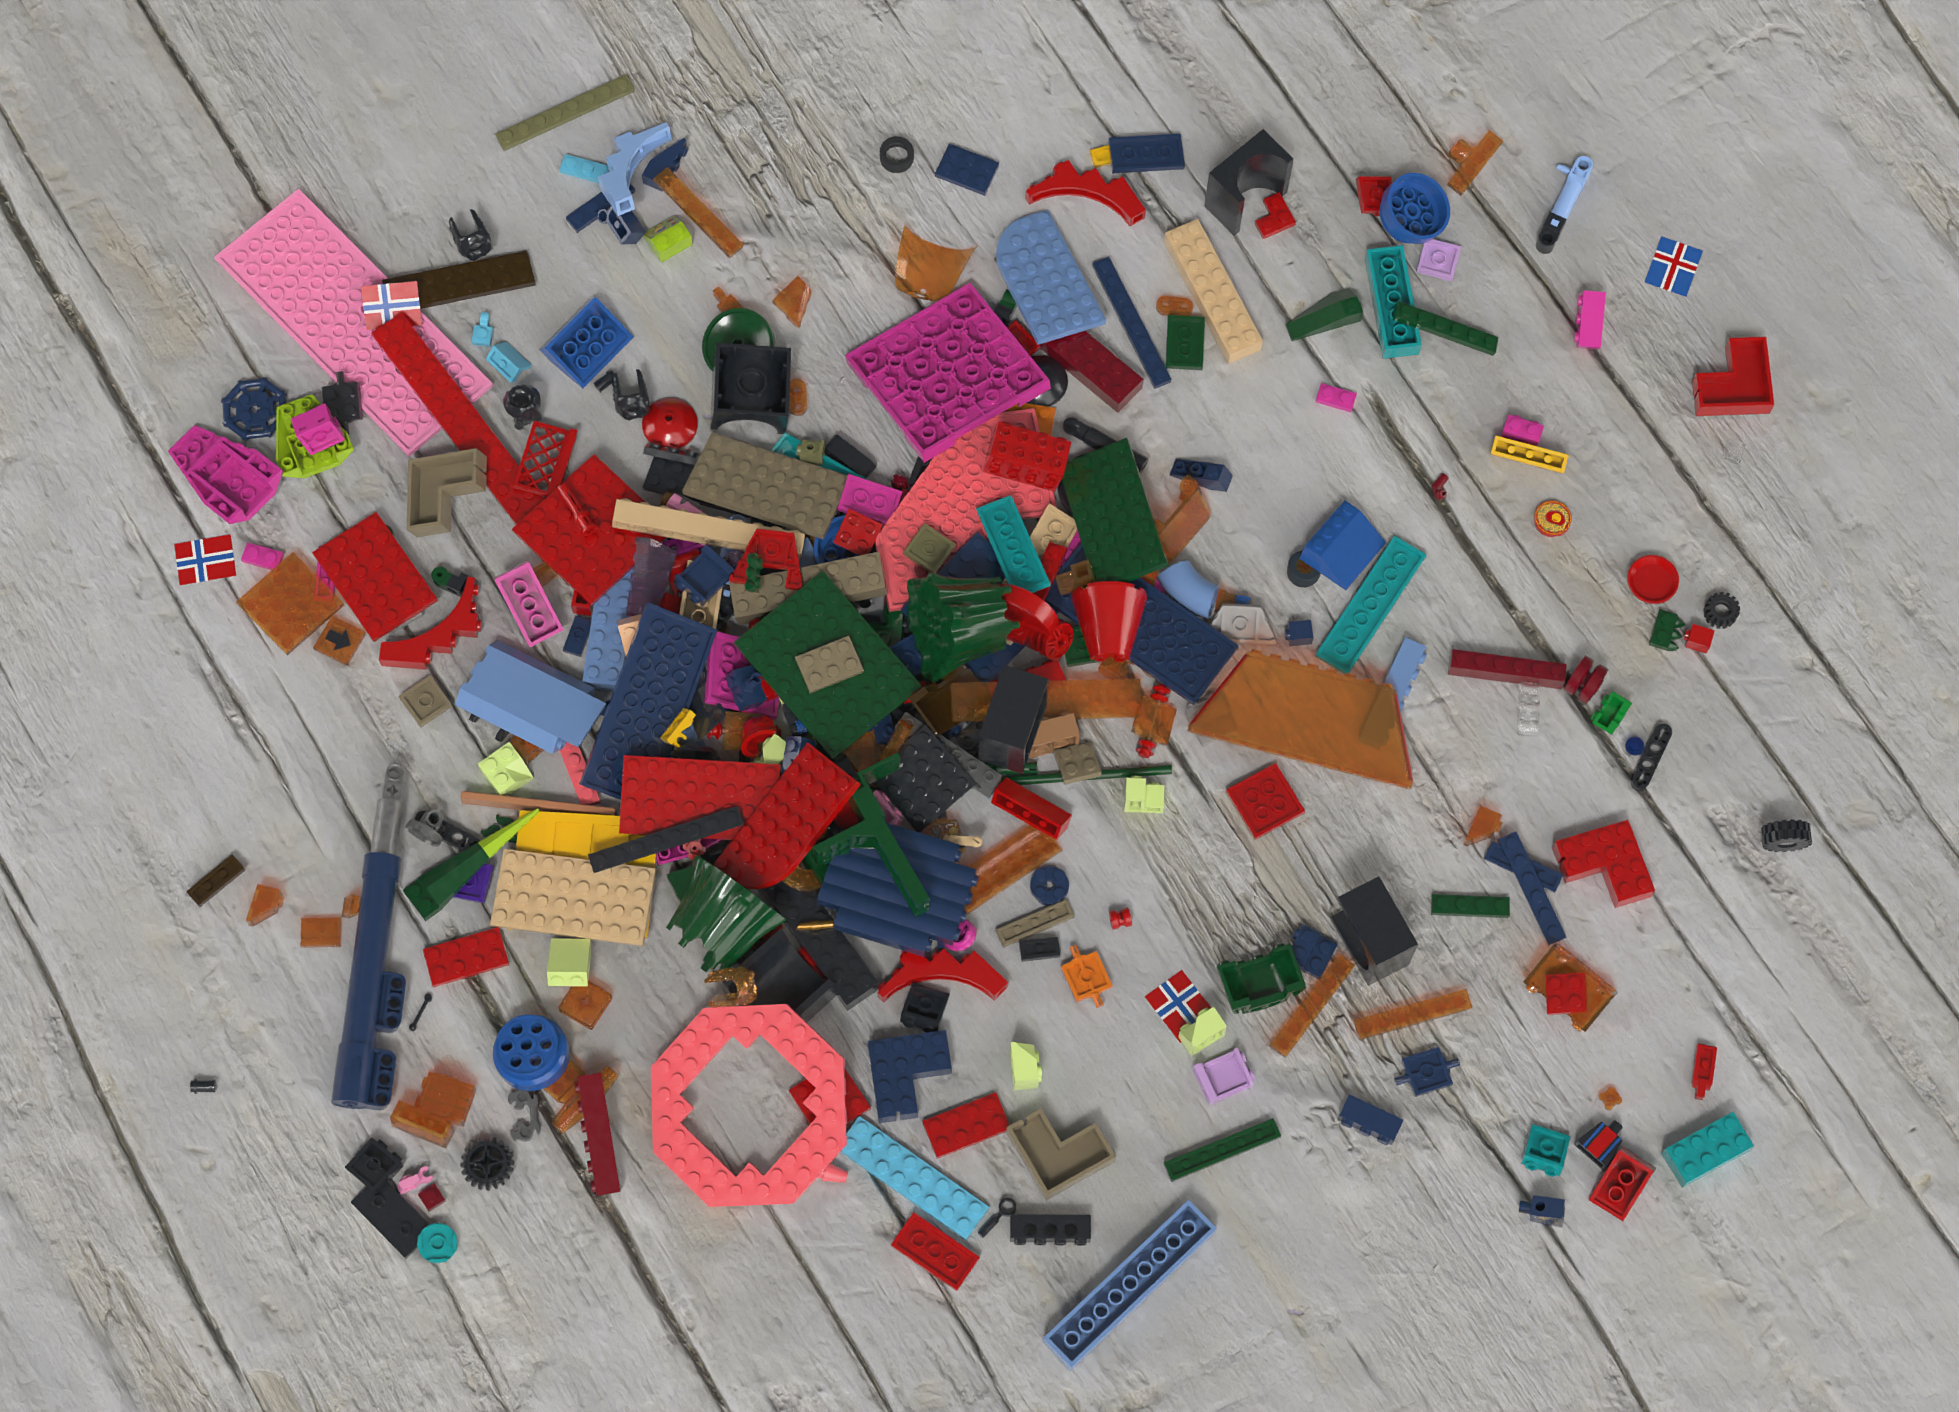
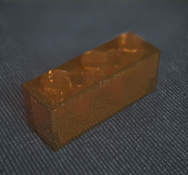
M400 1100L390 1116L392 1127L445 1149L455 1132L453 1122Z

